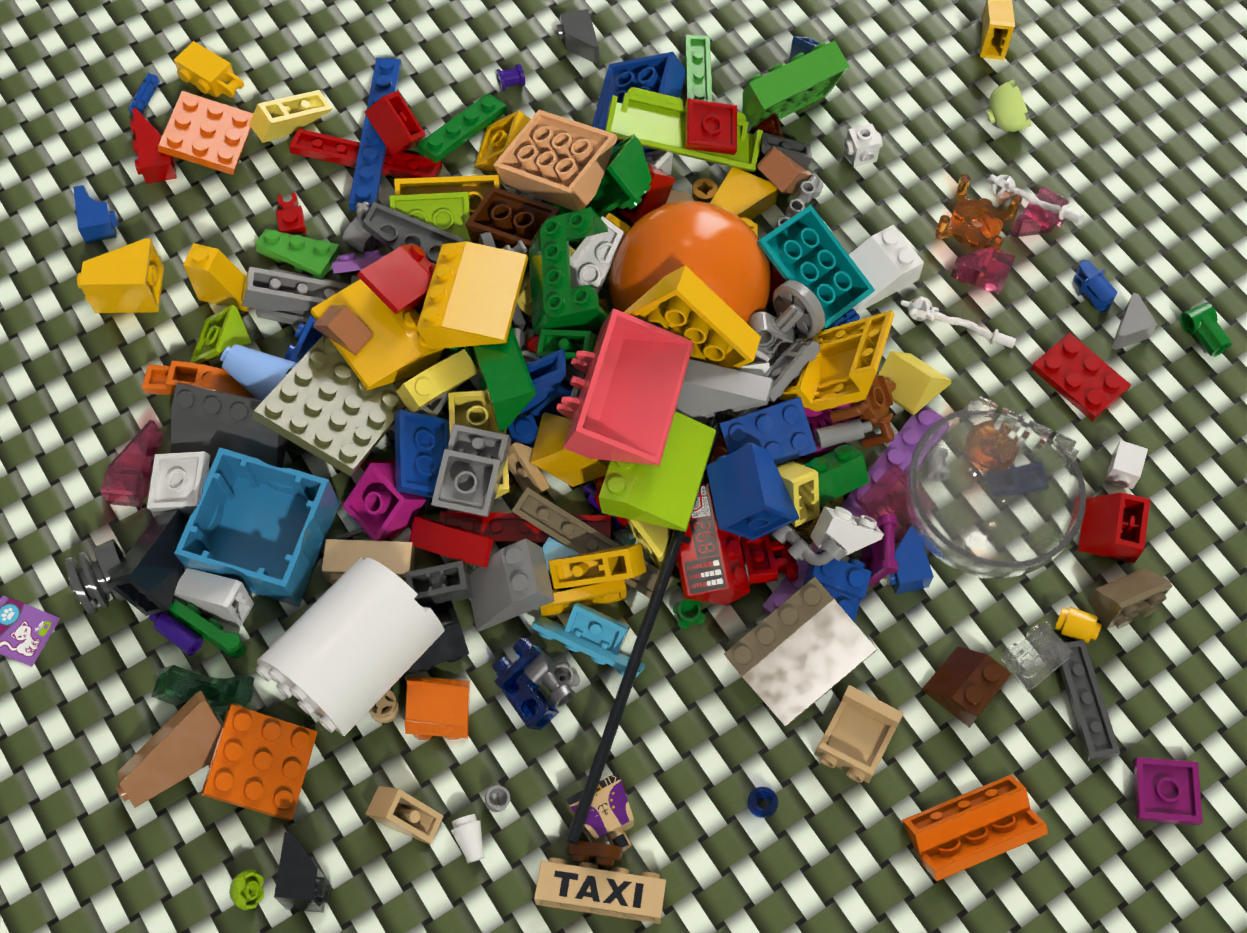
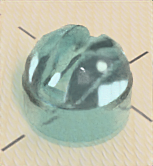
M621 528L613 532V537L617 544L621 546L636 544V538L629 539L628 536L633 533L632 530Z

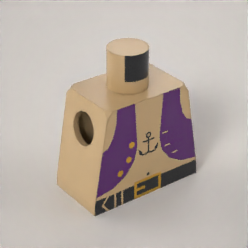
M617 772L599 781L583 831L592 842L604 843L609 841L611 845L622 847L624 852L632 846L625 831L634 826V818L621 778ZM583 790L565 799L566 807L573 818Z

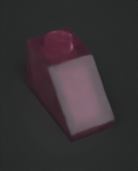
M1044 186L1035 195L1041 201L1059 205L1060 207L1068 205L1070 202ZM1029 203L1016 219L1011 235L1022 237L1051 233L1056 225L1062 226L1066 219L1061 220L1058 217L1059 213L1044 210L1037 205Z

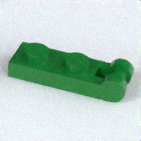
M175 600L170 606L169 610L176 619L230 657L238 659L246 653V647L237 633L229 632L226 634L223 632L224 627L213 618H209L207 621L201 617V611L191 603L183 605Z

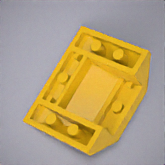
M891 310L820 331L814 337L806 339V341L814 340L819 343V353L813 361H808L800 374L788 384L779 399L787 401L801 397L803 407L816 412L866 399L879 367L895 315L894 312Z

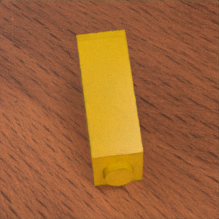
M986 0L982 16L981 58L1005 59L1015 27L1012 0Z
M732 167L710 203L729 210L739 218L744 217L752 220L775 205L778 188L769 181Z
M193 243L183 266L198 300L226 307L234 305L238 310L248 312L250 307L242 306L246 276L219 249Z

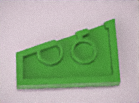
M265 229L255 243L257 253L278 263L287 262L294 266L295 271L302 274L306 271L312 274L314 279L320 280L324 279L332 263L340 253L339 244L306 238L301 235L282 233L277 230Z

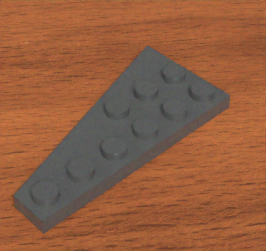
M373 202L362 228L391 251L408 244L419 246L426 253L425 257L434 264L437 262L442 244L467 241L376 202Z

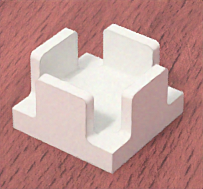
M205 451L155 454L147 509L153 512H170L178 509L186 517H190L201 499L204 482L210 471V454Z

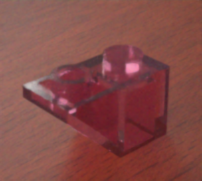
M988 247L958 257L950 277L956 278L963 283L978 286L985 291L1001 294L1015 255Z

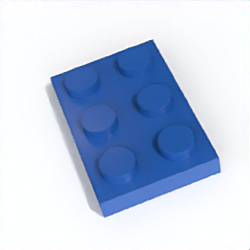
M801 397L718 423L727 454L738 450L743 444L754 443L769 450L775 465L817 451Z
M399 409L394 414L396 491L433 498L444 449H447L450 439L449 420Z

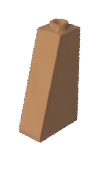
M202 691L197 692L117 772L119 784L115 787L124 802L129 799L134 808L211 763L222 724Z

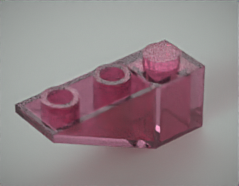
M149 420L107 467L100 493L108 504L142 507L144 498H147L150 488L148 481L153 470L154 457L157 448L161 447L163 438L162 432L159 431L154 420Z

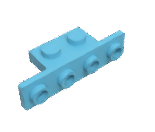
M579 602L574 604L566 627L544 616L539 617L533 622L531 628L537 630L538 634L543 638L556 639L564 643L567 649L574 652L581 651L589 655L594 662L615 667L618 673L624 675L630 657L620 653L630 626ZM640 663L636 677L644 670L645 664Z

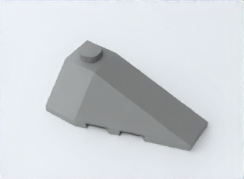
M689 359L675 411L689 418L701 415L709 418L715 416V412L728 409L736 412L768 405L774 381L773 378Z

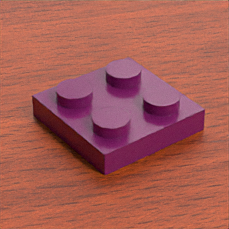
M1136 757L1133 760L1137 821L1198 826L1203 823L1198 762Z

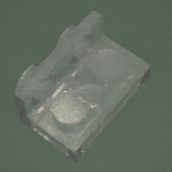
M1046 621L1041 626L1036 624L1026 633V638L1022 642L1010 645L1004 651V657L1001 661L1004 667L1012 673L1011 675L1029 693L1074 654Z

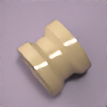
M389 689L369 710V713L376 722L389 723L397 717L399 705L394 693Z

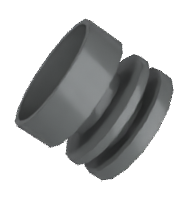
M114 539L95 546L97 560L94 562L85 552L79 553L82 567H80L74 557L65 559L70 587L76 599L83 605L89 615L98 612L96 599L103 609L109 607L107 594L110 592L118 602L126 600L107 584L111 575L125 558Z

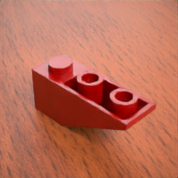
M133 108V119L130 120V127L133 135H136V139L132 140L135 154L138 155V159H135L138 175H143L146 184L176 179L174 157L158 152V145L162 136L136 108Z

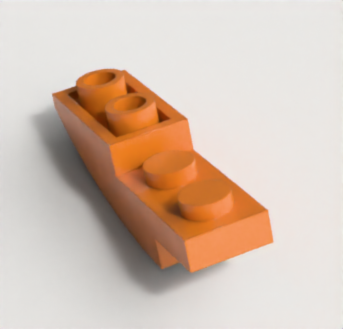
M171 361L170 366L148 364L142 384V389L147 394L174 396L176 383H185L255 398L224 369L182 361Z

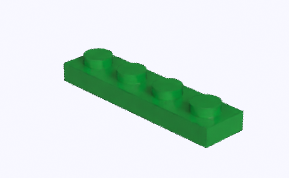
M487 93L419 142L418 151L433 162L438 163L505 114L506 104L490 93Z

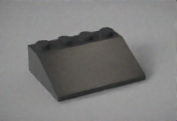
M176 383L171 407V453L205 451L210 454V469L220 447L257 458L271 466L282 468L288 439L252 419L253 411L263 400L192 384Z

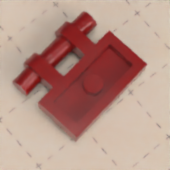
M769 534L754 541L740 537V545L749 584L778 581V573L786 575L787 580L790 582L798 579V563L788 552L792 546L788 541L785 545L779 540L770 542Z

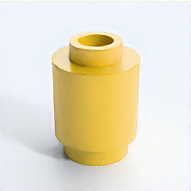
M1062 607L1055 629L1062 631V635L1078 641L1084 640L1088 644L1090 639H1097L1102 624L1097 622L1098 616L1073 607H1070V609Z

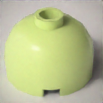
M1014 79L1000 85L991 93L989 98L990 108L986 110L991 124L996 122L998 127L1006 132H1016L1031 126V120H1027L1024 114L1028 112L1018 86H1015Z

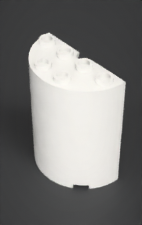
M360 557L257 660L258 667L255 670L267 682L273 679L278 683L276 685L277 689L287 698H290L292 695L299 700L297 704L308 715L314 712L319 716L320 719L318 721L329 732L332 733L336 730L345 737L445 630L430 607H422L417 603L414 598L418 594L406 582L381 563L368 557L365 560Z

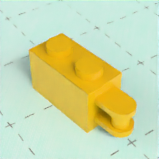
M195 41L174 59L178 76L184 82L194 84L204 94L208 93L217 98L223 93L233 98L235 91L238 88L242 89L244 87L243 81L234 74L230 62Z

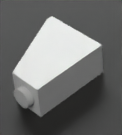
M186 568L183 575H180L174 593L176 599L183 605L191 603L201 613L239 629L254 605L242 582L191 568Z

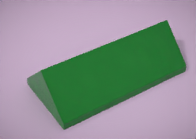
M512 324L506 343L472 346L498 429L502 432L508 428L537 394Z

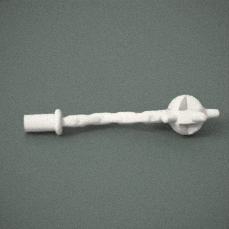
M991 174L987 179V182L991 184L993 194L1000 199H1006L1011 196L1018 199L1022 197L1041 209L1059 213L1058 217L1061 220L1067 219L1078 225L1084 220V215L1071 210L1069 205L1060 207L1059 205L1050 204L1039 200L1022 189L1016 188L1015 181L1011 176L999 175L996 177Z
M923 296L916 297L910 302L902 300L900 303L908 308L909 315L914 320L924 321L929 319L934 321L936 319L950 325H960L973 330L979 335L991 339V344L998 343L1009 348H1013L1016 338L999 333L998 329L990 332L972 321L958 317H949L940 313L939 308L932 307L931 301Z

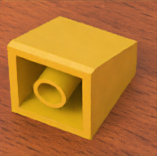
M145 238L83 261L81 273L77 275V285L79 289H82L86 302L90 303L95 313L159 312L164 266L151 238Z
M543 413L530 463L572 487L605 476L610 464L609 460L590 459L563 448L572 419Z

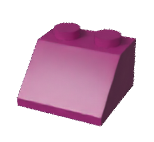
M370 463L342 507L373 541H383L410 523L426 499L424 496L396 491V467L392 463Z

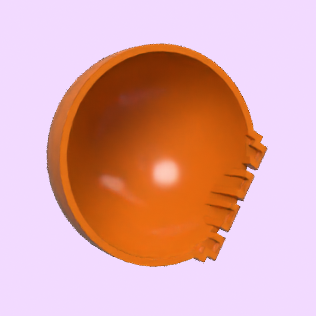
M682 201L667 204L641 217L626 232L620 242L610 269L609 292L611 304L614 309L625 312L664 276L686 265L748 324L750 316L754 313H768L767 308L771 294L769 261L766 254L757 244L759 238L746 222L729 210L701 201Z

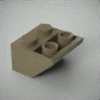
M1142 568L1096 588L1088 598V602L1105 630L1113 626L1119 629L1131 623L1133 617L1141 614L1144 618L1158 610L1157 605L1167 599L1165 595L1173 586L1169 580L1147 568Z

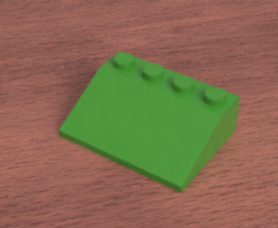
M835 40L828 44L822 42L812 48V52L806 55L803 52L799 53L790 60V63L784 66L782 63H779L772 67L769 73L763 76L757 74L747 81L748 85L742 93V113L746 116V121L749 122L747 133L753 134L758 129L761 130L828 96L850 68Z

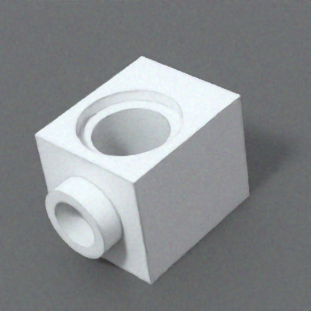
M1120 440L1112 454L1105 481L1111 482L1120 488L1133 489L1141 477L1148 449Z

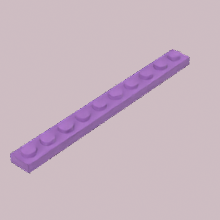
M926 405L915 415H912L867 472L869 483L853 490L840 507L850 511L853 516L860 518L861 515H866L870 517L942 425L944 417ZM814 541L810 544L814 553L822 552V549H819ZM805 559L802 562L797 561L799 567L797 572L798 579L790 582L785 576L763 604L762 611L770 615L802 588L809 564Z

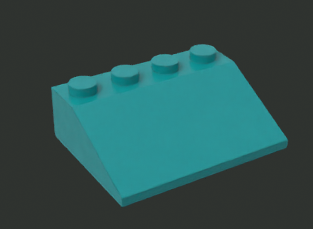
M811 204L757 241V244L785 281H797L805 285L816 295L825 315V325L822 330L826 329L875 291Z

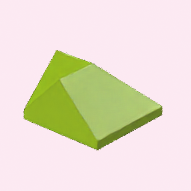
M231 305L205 319L190 363L202 364L218 358L227 346L232 348L235 344L245 347L252 343L236 306Z

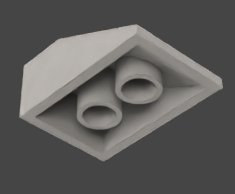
M523 539L500 549L489 558L488 567L479 566L469 575L473 598H470L476 630L479 632L555 601L543 548L528 539Z

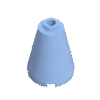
M235 344L232 348L227 346L220 357V361L223 362L222 368L252 396L259 400H264L297 364L296 362Z

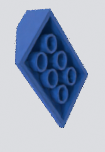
M668 52L609 64L592 127L605 131L609 102L612 96H618L617 103L622 104L624 94L632 87L680 98L686 70L675 53ZM617 140L616 143H615V146L618 145V144H619L620 142H622V141H618V140ZM642 146L644 153L658 151L656 149Z

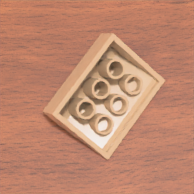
M538 110L493 166L505 186L577 211L585 209L596 195L617 141V136L614 133Z

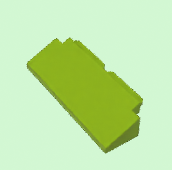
M632 87L624 94L622 104L617 103L618 96L614 95L609 102L605 131L616 134L618 141H623L635 134L644 147L754 172L756 169L763 130L758 129L754 134L747 133L749 122L746 121V116L741 112H737V152L735 155L685 149V107L680 98Z

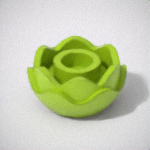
M255 870L242 871L231 882L229 889L230 898L234 905L241 910L246 911L256 908L258 903L264 898V879Z

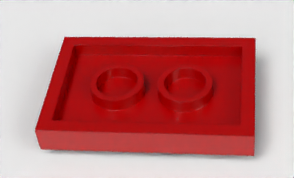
M1070 332L1035 361L1031 368L1092 422L1127 392L1131 386L1128 381Z

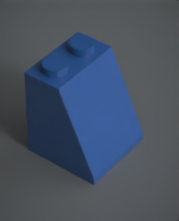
M746 443L741 445L738 450L728 455H722L715 462L706 466L719 529L754 541L799 520L797 510L769 450L754 443Z

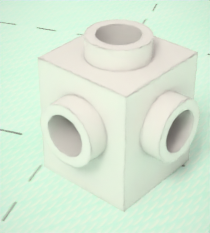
M873 124L858 125L848 129L847 138L844 141V150L853 168L877 162L879 150L883 145L882 137L879 132L876 133Z

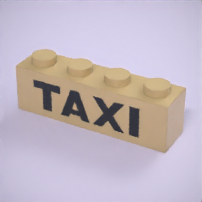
M549 858L548 862H540L534 900L535 904L539 906L660 924L666 879H660V875L653 872H642V875L639 876L629 874V870L625 868L611 867V870L607 871L598 869V865L593 863L581 862L579 866L567 865V861L564 859Z

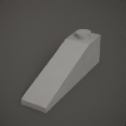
M249 267L244 283L242 306L268 311H311V308L350 285Z

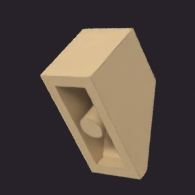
M378 786L365 814L387 828L427 844L432 843L444 817L398 788Z

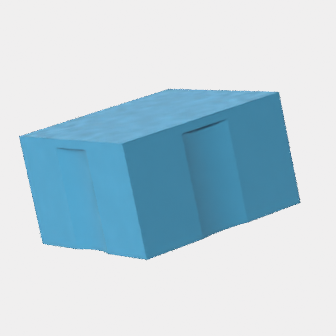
M219 447L204 482L201 499L189 517L174 554L186 568L238 580L243 583L247 592L299 607L340 502L328 479L291 468L271 466L257 458Z

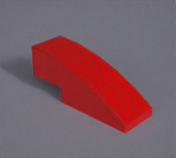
M418 516L414 517L409 542H412L415 547L481 567H488L494 541L490 537L460 526L449 525L432 518Z

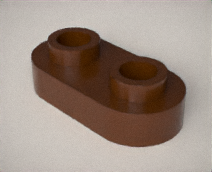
M579 841L577 845L568 842L566 854L572 856V862L590 863V859H596V864L614 867L615 861L622 860L623 848L620 846Z

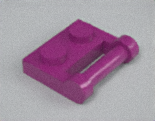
M883 514L876 519L877 526L884 533L883 538L861 549V562L865 563L864 569L872 571L868 586L875 585L888 574L898 572V562L895 560L894 528L897 526L896 515Z

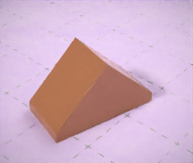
M774 146L757 165L758 169L782 193L796 195L802 182L808 181L812 176L811 172Z
M331 305L313 325L315 329L355 356L374 336L345 305Z

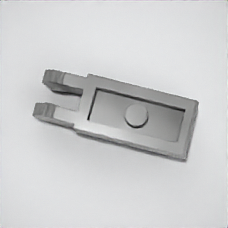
M797 339L763 375L764 377L773 378L774 381L769 401L774 402L779 398L788 384L800 374L805 364L816 358L820 350V345L817 341Z

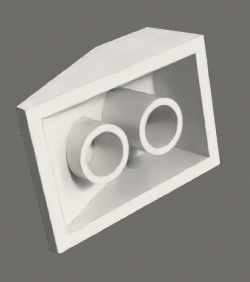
M894 225L871 236L849 254L875 289L872 294L852 309L858 313L919 280L924 262Z

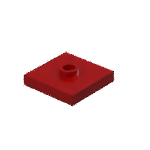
M688 98L685 103V149L735 155L737 152V105Z

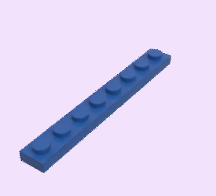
M376 57L367 109L381 97L397 91L402 67L401 59ZM366 115L349 199L350 211H357V203L366 201L371 207L373 202H378L387 148Z

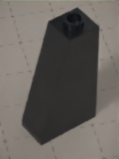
M178 509L156 515L107 582L112 589L145 616L169 611L183 568V563L174 553L189 519Z

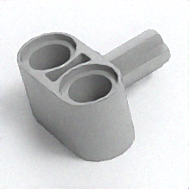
M366 201L357 203V216L348 225L343 234V242L363 254L366 251L374 250L380 243L379 240L362 228L363 221L370 209V204Z
M790 305L779 318L766 312H757L750 316L748 325L761 336L758 349L779 358L792 343H795L796 338L793 326L804 314L799 305Z

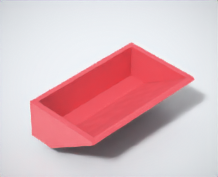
M613 308L600 328L593 353L577 351V358H572L571 364L586 375L584 379L573 376L570 382L571 386L581 389L579 397H562L561 402L563 404H557L556 407L562 415L572 419L563 448L590 459L660 466L693 349V341Z

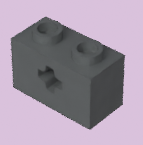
M463 561L405 572L406 583L418 594L414 599L422 607H431L473 598L469 572Z

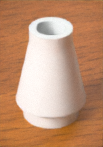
M471 814L452 821L453 829L451 832L461 848L467 863L485 858L481 821H477L476 815Z

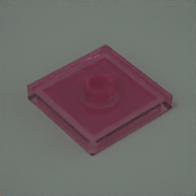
M897 464L892 465L857 501L860 507L874 520L883 514L897 516V526L894 528L895 543L900 542L910 526L916 525L934 506Z

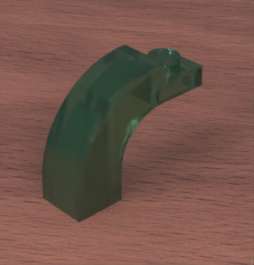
M171 665L160 669L151 697L183 707L197 692L202 691L215 714L226 715L229 705L233 704L244 708L251 701L254 692L252 686L255 678L246 674L231 678H213Z

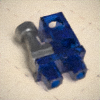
M522 637L513 645L514 651L520 657L512 663L509 657L503 656L492 665L498 676L494 682L502 689L504 695L527 728L541 730L559 713L556 708L567 704L574 697L575 692L568 684L561 685L554 674L556 664L549 657L546 649L538 647L529 639ZM542 684L550 690V701L552 703H549L538 689Z

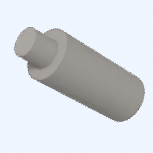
M854 419L815 429L814 437L818 448L823 449L863 439L864 433L873 431L870 420L861 422L860 419Z

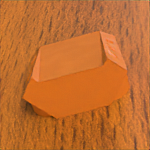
M408 676L405 733L413 734L418 740H429L433 736L445 737L448 740L468 738L470 681Z

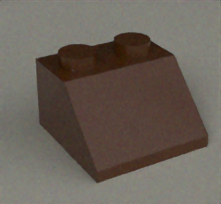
M957 646L922 688V691L970 728L1003 688L1012 673L987 654Z

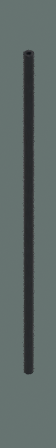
M727 410L715 412L710 427L716 430V435L707 465L710 464L720 435L718 423L725 420ZM705 468V472H704V475H703V478H702V482H701V485H700V488H699L698 495H699V493H700V490H701V487H702V484H703V481H704V478H705V475H706V472H707V469H706V468ZM674 529L566 841L577 845L682 545L686 533L684 531Z

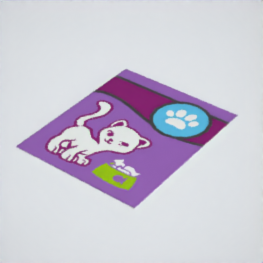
M3 595L0 599V654L32 667L61 618Z

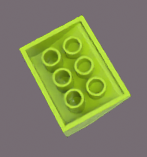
M675 411L660 466L610 461L599 494L601 512L686 532L715 439L716 430Z

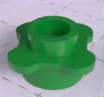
M685 599L681 603H675L673 606V612L678 616V626L681 629H688L690 625H701L705 622L706 616L701 613L700 601ZM690 611L692 615L688 616L686 613Z

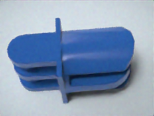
M1083 260L1080 262L1073 278L1074 283L1080 289L1077 295L1084 294L1098 311H1107L1111 307L1117 291L1104 277L1105 269L1099 272L1092 262Z

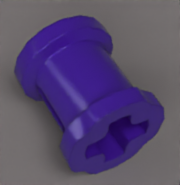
M520 63L516 64L514 68L507 70H495L501 92L505 91L507 87L514 85H526L525 75Z

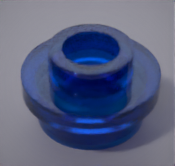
M758 787L749 794L747 805L754 816L768 818L776 812L778 798L770 788ZM765 799L768 802V806L761 808L758 806L757 801Z

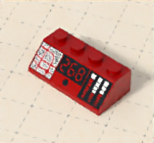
M706 483L702 484L677 556V563L684 599L727 606L750 593L748 576L739 536L718 528L710 484Z

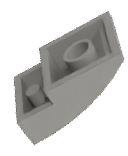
M453 424L448 447L444 449L431 505L488 517L505 468L511 445L510 436Z

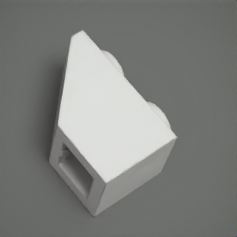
M824 506L810 537L817 547L825 550L822 547L823 543L829 537H832L848 552L846 555H849L881 540L884 533L877 526V521L869 516L861 515L859 518L853 516L850 511L842 507L832 509Z

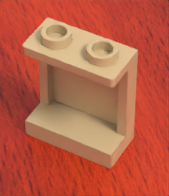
M849 685L814 755L819 757V761L830 768L838 767L844 770L850 779L859 783L864 781L869 784L904 713Z

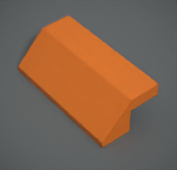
M1012 775L1003 777L902 820L903 826L922 865L936 881L1048 834L1047 824L1030 808L1026 788Z

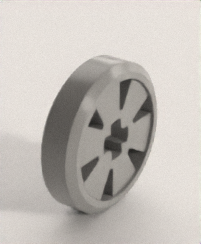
M790 280L775 289L773 293V306L778 318L793 304L799 305L804 311L803 316L793 326L796 336L810 339L822 331L825 325L824 311L820 301L809 288L797 281Z

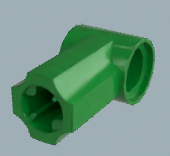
M1208 302L1180 314V323L1184 331L1188 334H1195L1210 356L1216 357L1222 354L1233 344L1217 323L1216 310Z

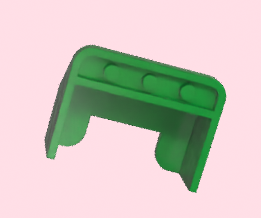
M635 134L614 147L598 191L585 207H591L600 218L602 216L606 217L609 213L612 214L614 212L613 209L616 207L619 209L626 207L630 210L642 201L641 196L651 188L649 185L652 181L642 144ZM547 202L548 205L560 208V215L573 212V210ZM584 238L569 241V244L573 243L575 246Z
M591 207L548 218L542 224L529 248L532 329L537 336H540L541 329L597 330L601 328L609 316L599 306L598 293L593 287L581 285L571 288L569 241L608 232V226Z

